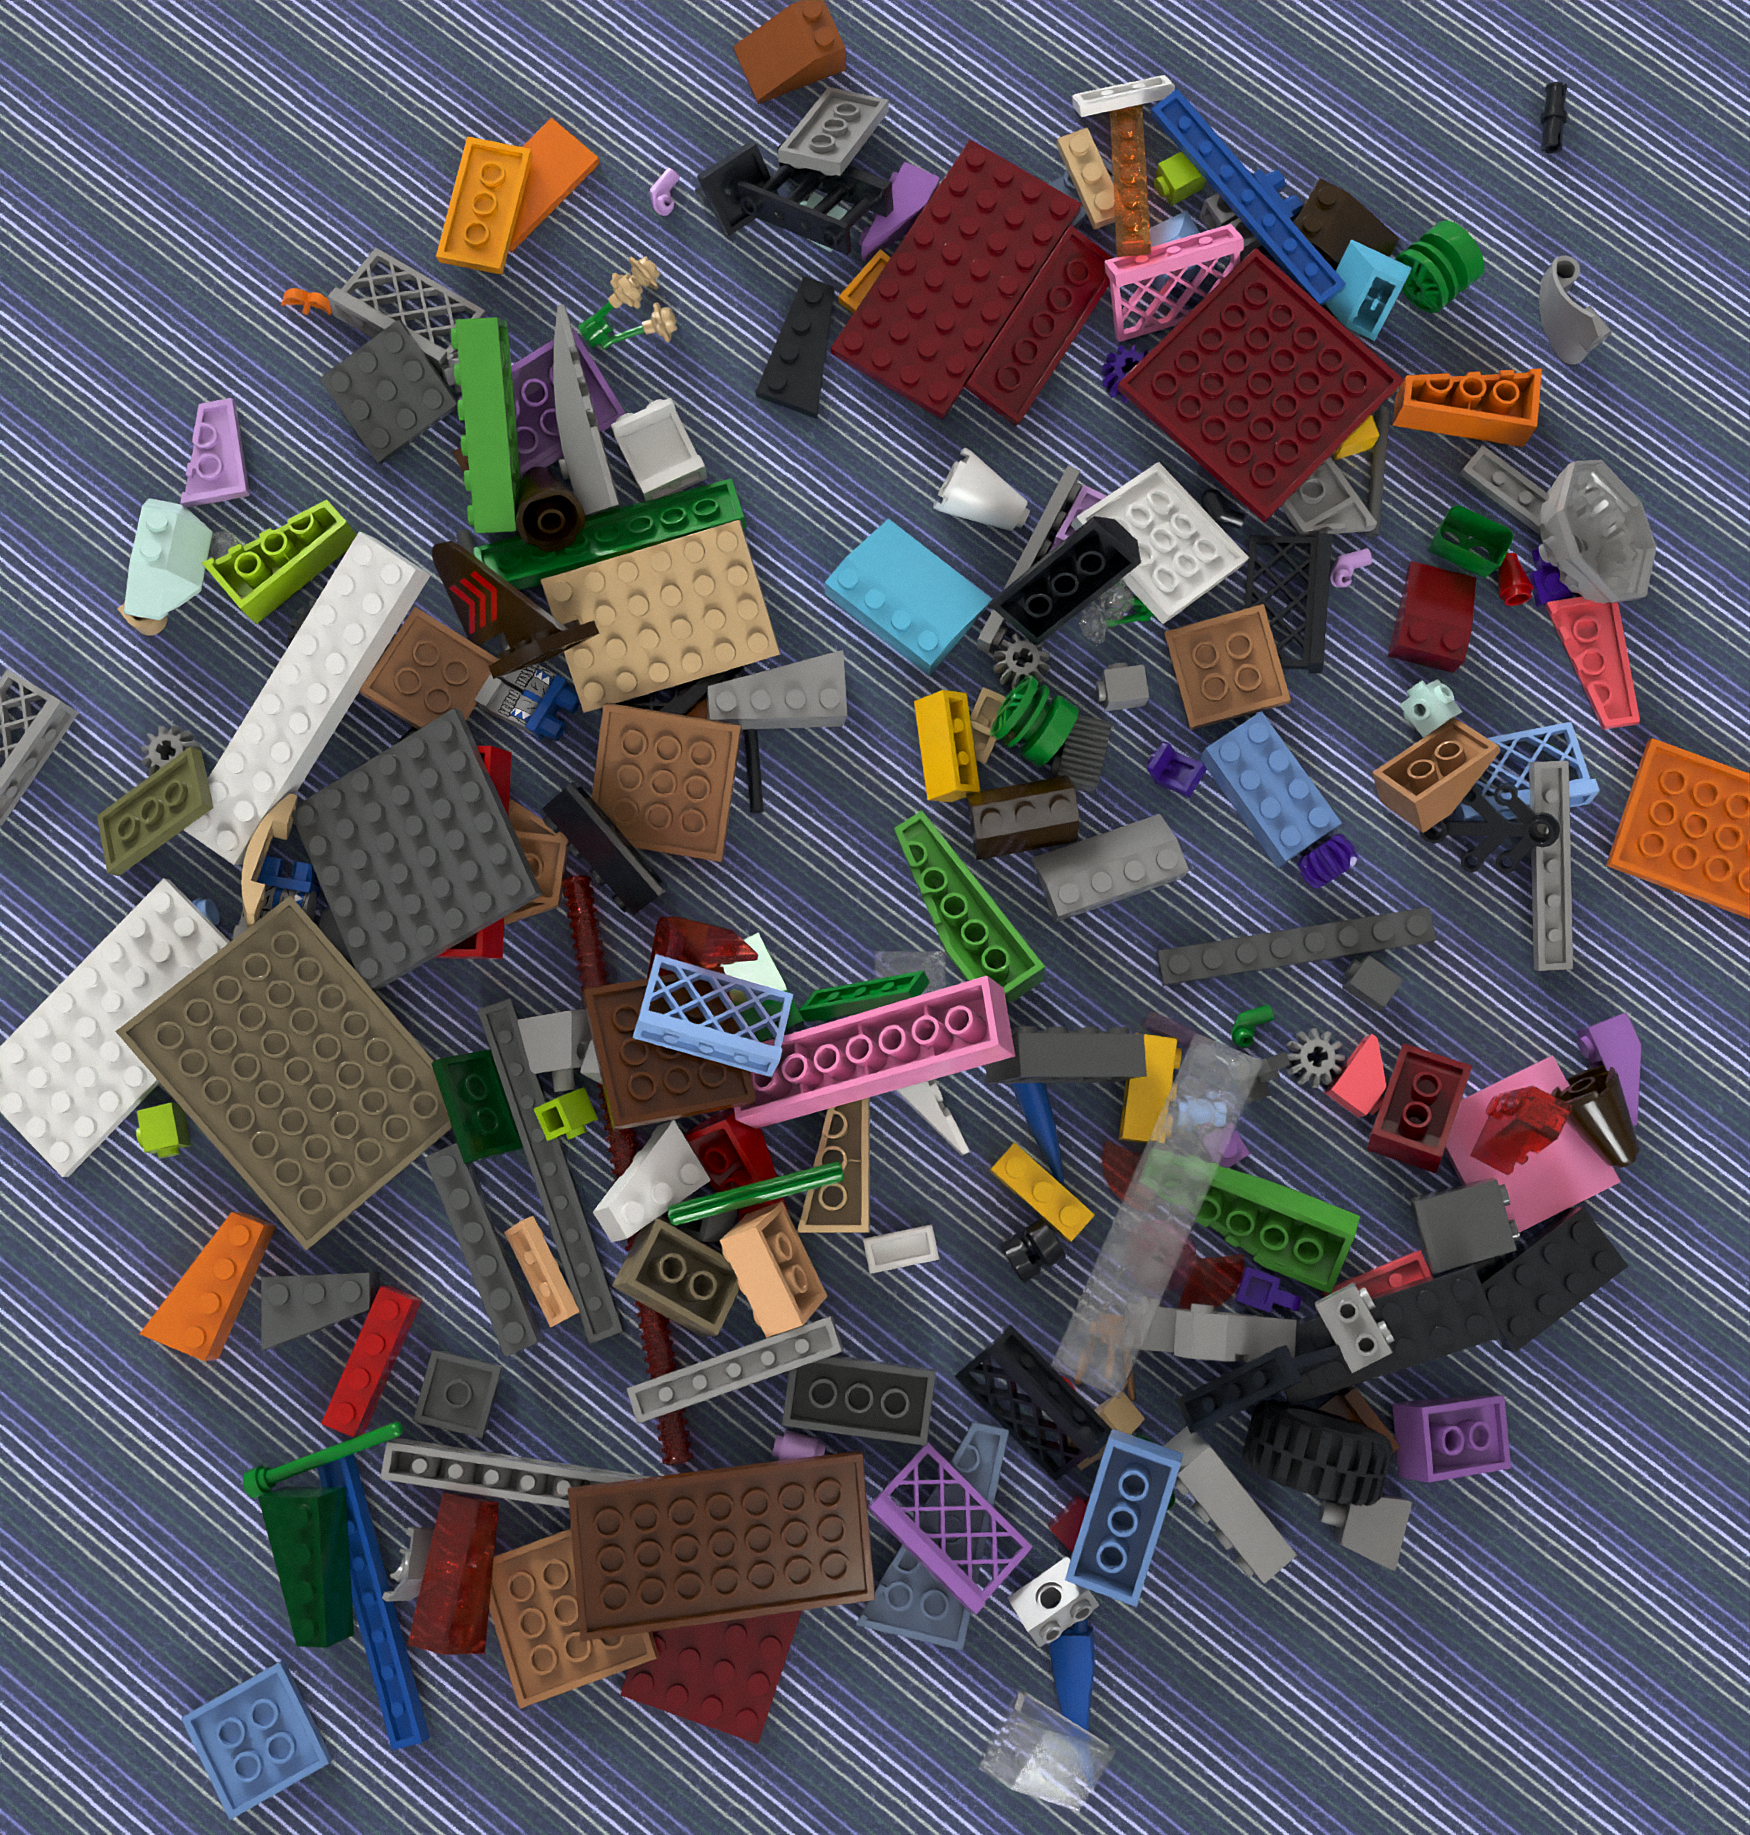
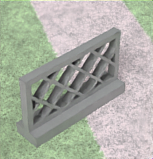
M378 248L371 252L341 290L335 287L328 295L333 316L371 338L377 336L398 319L406 326V321L425 318L427 329L416 331L407 329L442 379L444 376L441 366L449 364L447 357L458 352V349H453L452 343L447 349H444L434 343L433 337L451 334V328H456L452 313L466 311L473 315L471 319L486 317L484 309ZM379 261L390 267L391 274L372 277L371 270ZM412 280L418 283L419 289L399 292L397 282ZM394 283L396 293L376 296L374 285ZM367 286L371 288L372 297L357 299L351 295L356 288ZM438 295L445 299L446 305L427 308L424 297ZM421 298L423 309L403 312L401 301ZM398 302L400 313L385 315L379 311L378 305ZM448 314L450 325L431 328L429 317Z
M8 669L0 679V734L2 733L4 743V747L0 748V756L5 755L6 759L0 768L1 826L79 713L61 700ZM15 681L19 684L21 697L7 701L6 692ZM45 699L46 703L40 712L32 716L30 702ZM22 705L23 719L9 722L8 709ZM25 727V733L20 741L12 744L11 730Z

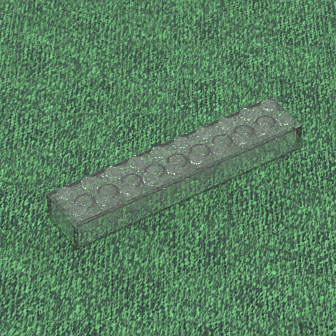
M1195 1033L1052 1362V1368L1121 1399L1261 1072L1262 1060Z

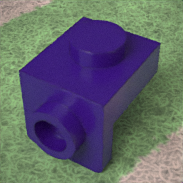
M1165 741L1161 743L1158 750L1151 754L1147 767L1149 774L1156 784L1189 798L1207 770L1204 763L1175 752L1171 744Z

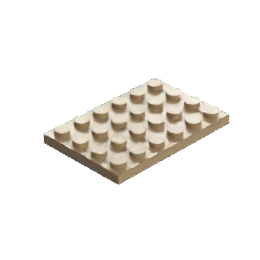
M741 520L541 580L552 617L561 624L579 619L582 625L594 620L599 631L598 635L564 652L583 713L602 708L605 703L616 704L781 654Z

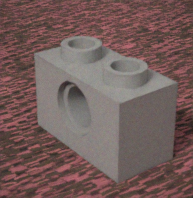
M1068 1556L1007 1597L1027 1632L1039 1648L1045 1643L1055 1641L1064 1630L1076 1622L1085 1620L1094 1609L1100 1606L1089 1589L1065 1581L1070 1564ZM1060 1601L1056 1607L1050 1609L1054 1602Z

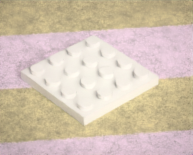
M1160 462L1078 515L1071 523V526L1076 531L1093 516L1112 518L1138 540L1141 564L1121 580L1162 624L1169 621L1234 573L1249 559L1246 553Z

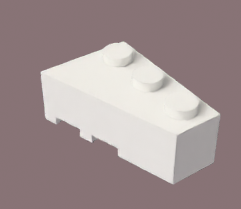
M674 1120L656 1127L651 1134V1138L642 1150L638 1151L632 1159L633 1162L624 1174L617 1179L593 1211L611 1243L629 1238L668 1211L670 1205L678 1204L711 1181Z

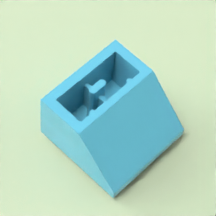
M1351 239L1335 271L1346 283L1345 288L1325 305L1344 327L1375 341L1412 268Z

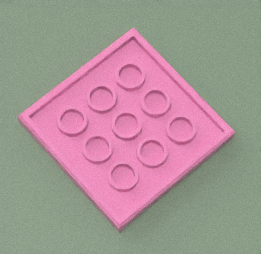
M1553 1055L1462 1099L1444 1149L1462 1185L1490 1178L1497 1179L1498 1185L1505 1184L1510 1199V1205L1505 1206L1508 1220H1515L1519 1233L1621 1182L1613 1166L1607 1165L1549 1103V1096L1556 1087H1559L1562 1092L1569 1086Z

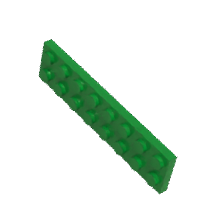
M732 478L586 517L583 530L581 528L577 534L575 542L562 550L552 552L539 550V547L524 542L520 535L473 548L476 558L516 589L520 590L536 587L542 584V579L733 521L741 520L743 529L747 527Z

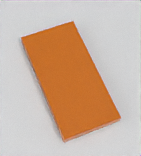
M552 117L522 146L531 149L533 158L509 248L511 253L600 164L598 156Z

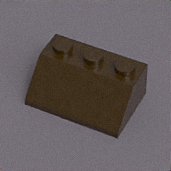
M1068 775L966 794L976 860L1077 842L1079 829L1075 787Z

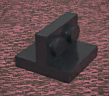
M749 141L697 175L701 186L694 191L699 201L713 210L723 233L727 236L734 234L756 219V217L742 212L738 183L743 180L761 187L771 177L757 144Z

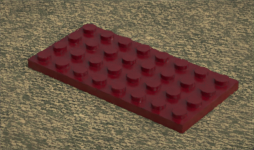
M970 139L832 345L831 354L944 420L964 390V385L1061 236L1067 227L1072 225L1081 211L1082 203Z

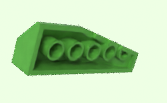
M921 810L895 827L894 832L945 952L965 979L970 981L984 976L990 977L1004 988L1006 1003L1018 999L1043 982L1045 965L925 813Z
M1151 1151L1140 1184L1177 1209L1182 1207L1196 1217L1195 1221L1205 1228L1210 1226L1225 1236V1241L1233 1247L1237 1248V1246H1240L1253 1255V1260L1261 1266L1329 1294L1333 1290L1352 1245L1360 1219L1359 1215L1253 1175L1190 1158Z

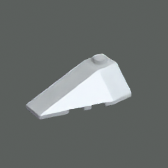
M934 1080L895 1090L961 1156L970 1152L952 1114L943 1105L941 1092Z

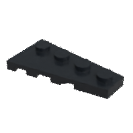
M806 276L803 277L756 389V397L818 419L827 341L835 294L833 286Z

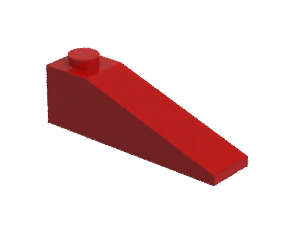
M734 1108L717 1113L683 1134L710 1178L709 1185L716 1193L777 1177L761 1129H755L735 1120ZM781 1197L740 1208L737 1210L738 1221L746 1214L780 1201L783 1202L788 1212L785 1199Z

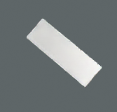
M1165 75L1082 92L1072 96L1073 108L1080 117L1159 101L1175 90V85Z

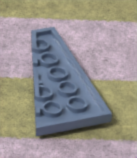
M973 1421L949 1464L993 1506L1009 1430ZM944 1471V1480H953ZM938 1484L934 1487L923 1507H939ZM944 1484V1506H964V1490L958 1484ZM970 1497V1506H979ZM964 1510L945 1511V1533H965ZM970 1510L971 1533L988 1532L990 1516L984 1510ZM920 1511L919 1527L926 1534L940 1533L939 1511ZM965 1537L945 1538L946 1555L951 1560H966ZM971 1537L972 1560H982L986 1537ZM931 1538L940 1547V1538ZM901 1544L874 1590L875 1600L867 1602L856 1621V1625L963 1651L970 1612ZM957 1564L966 1574V1564ZM972 1564V1581L976 1585L981 1564Z

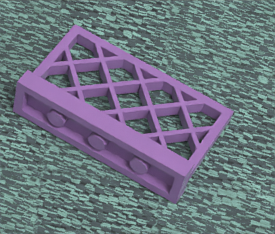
M928 1442L927 1446L924 1445L883 1491L867 1505V1510L970 1613L975 1615L984 1607L985 1601L1033 1548ZM927 1454L938 1464V1480H918V1464ZM913 1470V1480H904ZM943 1470H944L953 1480H944V1472H943ZM918 1484H938L939 1507H919ZM944 1484H958L964 1490V1506H944ZM898 1485H913L914 1507H899L889 1495ZM970 1497L979 1506H970ZM970 1510H984L990 1516L991 1532L971 1533ZM904 1511H914V1521ZM919 1511H939L940 1533L926 1534L919 1527ZM945 1511H965V1533H945ZM996 1523L1005 1532H996ZM996 1536H1010L1021 1548L1011 1559H997ZM965 1537L966 1560H951L946 1555L945 1538ZM971 1537H991V1559L972 1560ZM931 1538H940V1547ZM1006 1563V1565L998 1573L997 1564ZM957 1564H966V1574ZM972 1564H992V1580L983 1591L972 1581Z

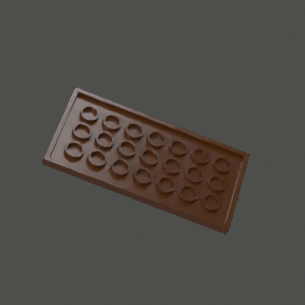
M861 1451L568 1488L580 1641L875 1600L864 1463Z

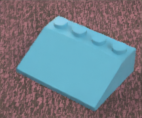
M890 519L886 520L855 548L824 582L825 595L929 677L990 605L989 602L992 600V598Z

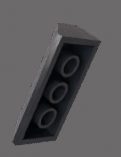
M1093 516L993 598L989 604L1019 632L1038 646L1141 564L1138 540L1115 519Z
M577 781L570 783L542 808L546 813V816L543 817L545 823L554 833L557 834L561 831L569 840L566 846L578 860L583 857L592 867L589 870L591 876L600 886L607 884L615 893L611 898L624 913L630 910L635 915L665 891L666 883Z

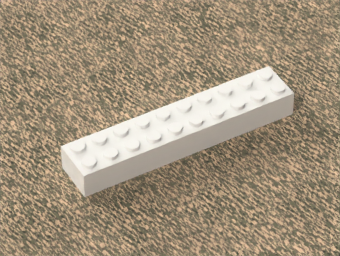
M358 532L208 777L214 808L186 827L184 831L233 865H243L248 845L258 825L279 801L290 793L296 794L431 576L430 574L376 538Z

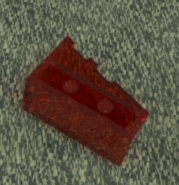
M1533 1085L1500 1093L1499 1096L1495 1095L1487 1106L1486 1114L1489 1117L1470 1156L1508 1176L1513 1172L1516 1162L1523 1165L1528 1161L1529 1157L1525 1154L1529 1151L1538 1154L1558 1139L1573 1106Z

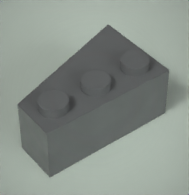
M380 1272L261 1277V1351L274 1349L293 1340L368 1313L380 1288Z

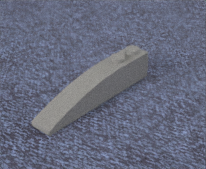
M564 304L559 305L556 316L553 365L556 418L564 459H560L559 464L564 480L570 478L574 490L572 493L580 501L586 518L619 509L621 505L567 309Z

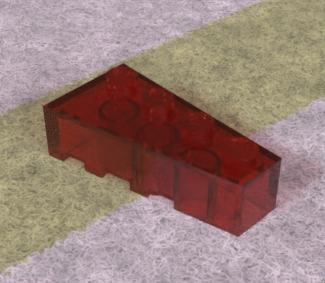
M443 1492L407 1645L442 1655L485 1654L499 1502L464 1494Z

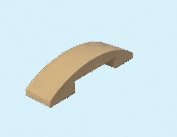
M290 793L267 813L258 825L248 845L241 879L243 912L247 928L259 920L266 900L265 884L258 883L257 880L272 839L276 837L287 840L294 822L292 812L297 806V795Z

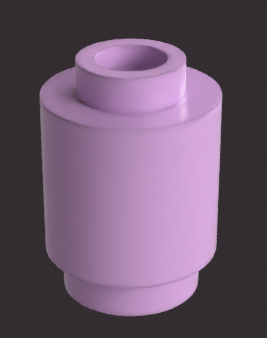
M785 1430L784 1437L779 1435L776 1437L772 1457L782 1461L824 1455L827 1444L818 1442L819 1438Z

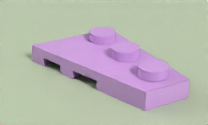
M232 398L199 404L192 438L194 447L191 462L187 464L185 474L188 477L185 492H182L180 504L188 508L250 496L235 401Z

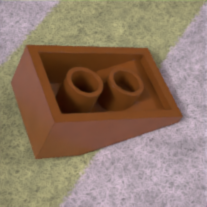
M801 0L789 5L733 46L734 53L757 104L846 71V47L824 0Z

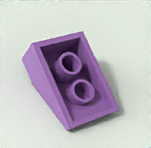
M1504 1395L1424 1399L1392 1404L1395 1440L1400 1446L1396 1450L1399 1478L1430 1483L1511 1468Z

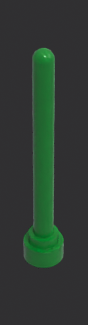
M394 1422L273 1469L258 1466L247 1470L243 1475L244 1489L249 1497L256 1499L258 1496L271 1492L277 1482L399 1437L403 1432V1427L400 1423Z

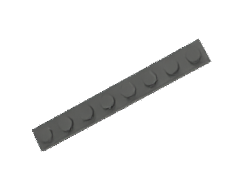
M1426 907L1159 950L1156 952L1162 986L1433 943L1436 941L1430 909Z

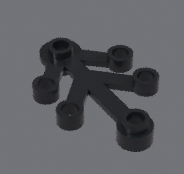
M1475 783L1471 789L1476 793V798L1469 799L1465 796L1461 802L1465 805H1470L1486 821H1451L1445 818L1439 822L1442 826V831L1440 832L1435 831L1432 827L1424 833L1419 830L1421 837L1426 842L1432 844L1440 843L1447 835L1488 836L1475 849L1468 850L1462 856L1461 866L1468 872L1479 870L1484 863V859L1508 836L1523 837L1512 850H1505L1497 857L1496 867L1503 873L1513 872L1519 865L1520 860L1534 846L1548 847L1554 844L1561 832L1560 824L1553 815L1545 812L1535 813L1518 797V790L1511 783L1501 784L1494 792V799L1499 805L1508 806L1522 822H1509L1482 796V788ZM1502 789L1509 790L1512 798L1509 800L1502 798L1500 791ZM1537 825H1546L1549 832L1541 834L1537 830ZM1467 856L1476 857L1478 865L1469 864ZM1510 857L1513 860V866L1504 865L1502 858Z

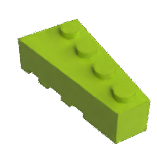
M328 500L287 519L288 524L276 530L269 528L259 533L260 538L244 546L238 544L228 549V554L216 560L212 557L202 562L232 600L256 625L344 554L357 536Z

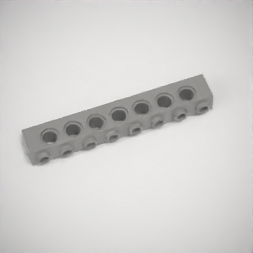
M395 1438L386 1443L380 1479L569 1508L568 1488L649 1478L650 1476Z

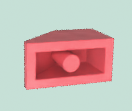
M1370 1034L1361 1040L1341 1068L1342 1073L1338 1076L1336 1075L1333 1083L1324 1092L1358 1118L1366 1116L1368 1113L1373 1115L1380 1108L1383 1101L1381 1095L1387 1088L1378 1038Z

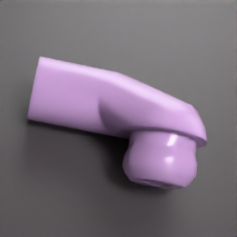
M667 168L650 189L652 207L656 213L662 216L669 215L674 209V200L672 201L670 191L680 179L678 174L671 168Z
M1366 548L1338 556L1330 572L1331 583L1338 588L1349 586L1352 582V574L1356 568L1372 564V556L1369 549Z

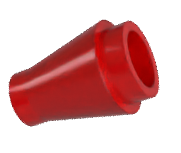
M1507 553L1501 566L1498 567L1499 598L1504 600L1507 606H1516L1532 598L1531 591L1533 590V585L1521 566L1517 554Z

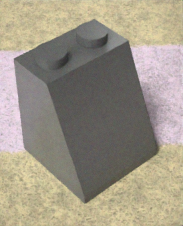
M1495 1178L1409 1197L1428 1268L1433 1274L1517 1250L1514 1241L1520 1240L1519 1231L1515 1220H1508L1505 1206L1510 1205L1508 1192L1505 1184L1498 1185V1181Z

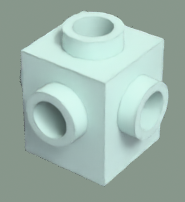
M1438 679L1427 685L1424 681L1419 682L1406 692L1409 698L1400 704L1406 721L1412 727L1417 728L1423 738L1462 712L1454 701V695L1450 688L1445 684H1441Z

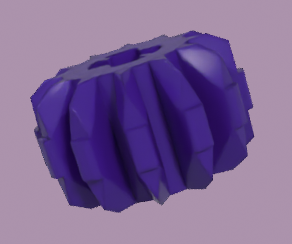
M1135 344L1131 346L1128 352L1122 345L1118 347L1116 354L1110 352L1106 357L1107 364L1102 365L1101 374L1104 376L1102 380L1103 388H1111L1109 393L1111 398L1116 397L1118 394L1122 395L1121 401L1123 404L1128 399L1117 389L1118 383L1126 376L1123 372L1128 374L1148 354V350L1140 354L1137 353Z
M1336 834L1299 859L1297 867L1301 871L1300 874L1305 882H1308L1312 888H1320L1354 866L1359 856L1355 851L1356 848L1350 840L1346 839L1344 834Z

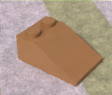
M1454 717L1372 772L1380 802L1424 833L1452 814L1500 753V747Z

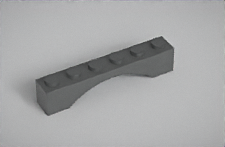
M457 1143L424 1157L504 1357L544 1341V1336L533 1309L522 1291L499 1241L473 1162L464 1164Z

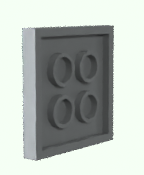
M399 319L319 378L375 460L381 464L458 408V401L404 323Z

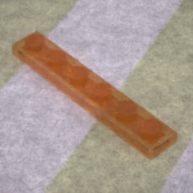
M1142 104L1110 111L1117 257L1151 254Z

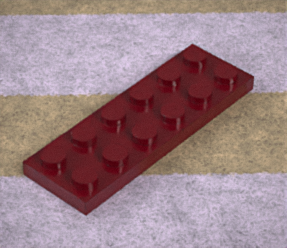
M1069 225L968 378L964 388L1012 425L1017 426L1020 424L1110 285L1104 261L1113 258L1075 227Z

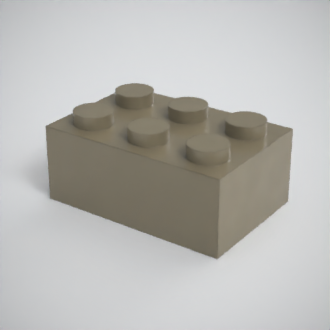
M659 1218L640 1229L612 1287L701 1337L719 1334L740 1289L738 1278L731 1263L723 1255Z

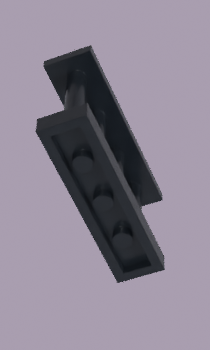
M785 140L777 147V150L781 147ZM779 162L780 169L761 187L743 180L738 183L742 212L845 255H849L852 252L849 229L868 211L887 217L894 210L892 182L849 165L840 176H829L821 171L808 168L798 169L790 164ZM788 179L801 183L787 198L774 194ZM815 189L828 194L813 209L800 204ZM841 200L854 204L840 220L827 215Z

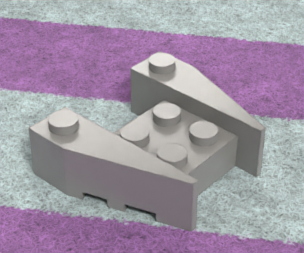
M1142 1298L1141 1305L1128 1304L1126 1347L1138 1350L1174 1352V1356L1191 1359L1250 1362L1278 1347L1287 1345L1293 1358L1295 1357L1297 1320L1214 1311V1306L1191 1304V1309L1163 1307V1300Z

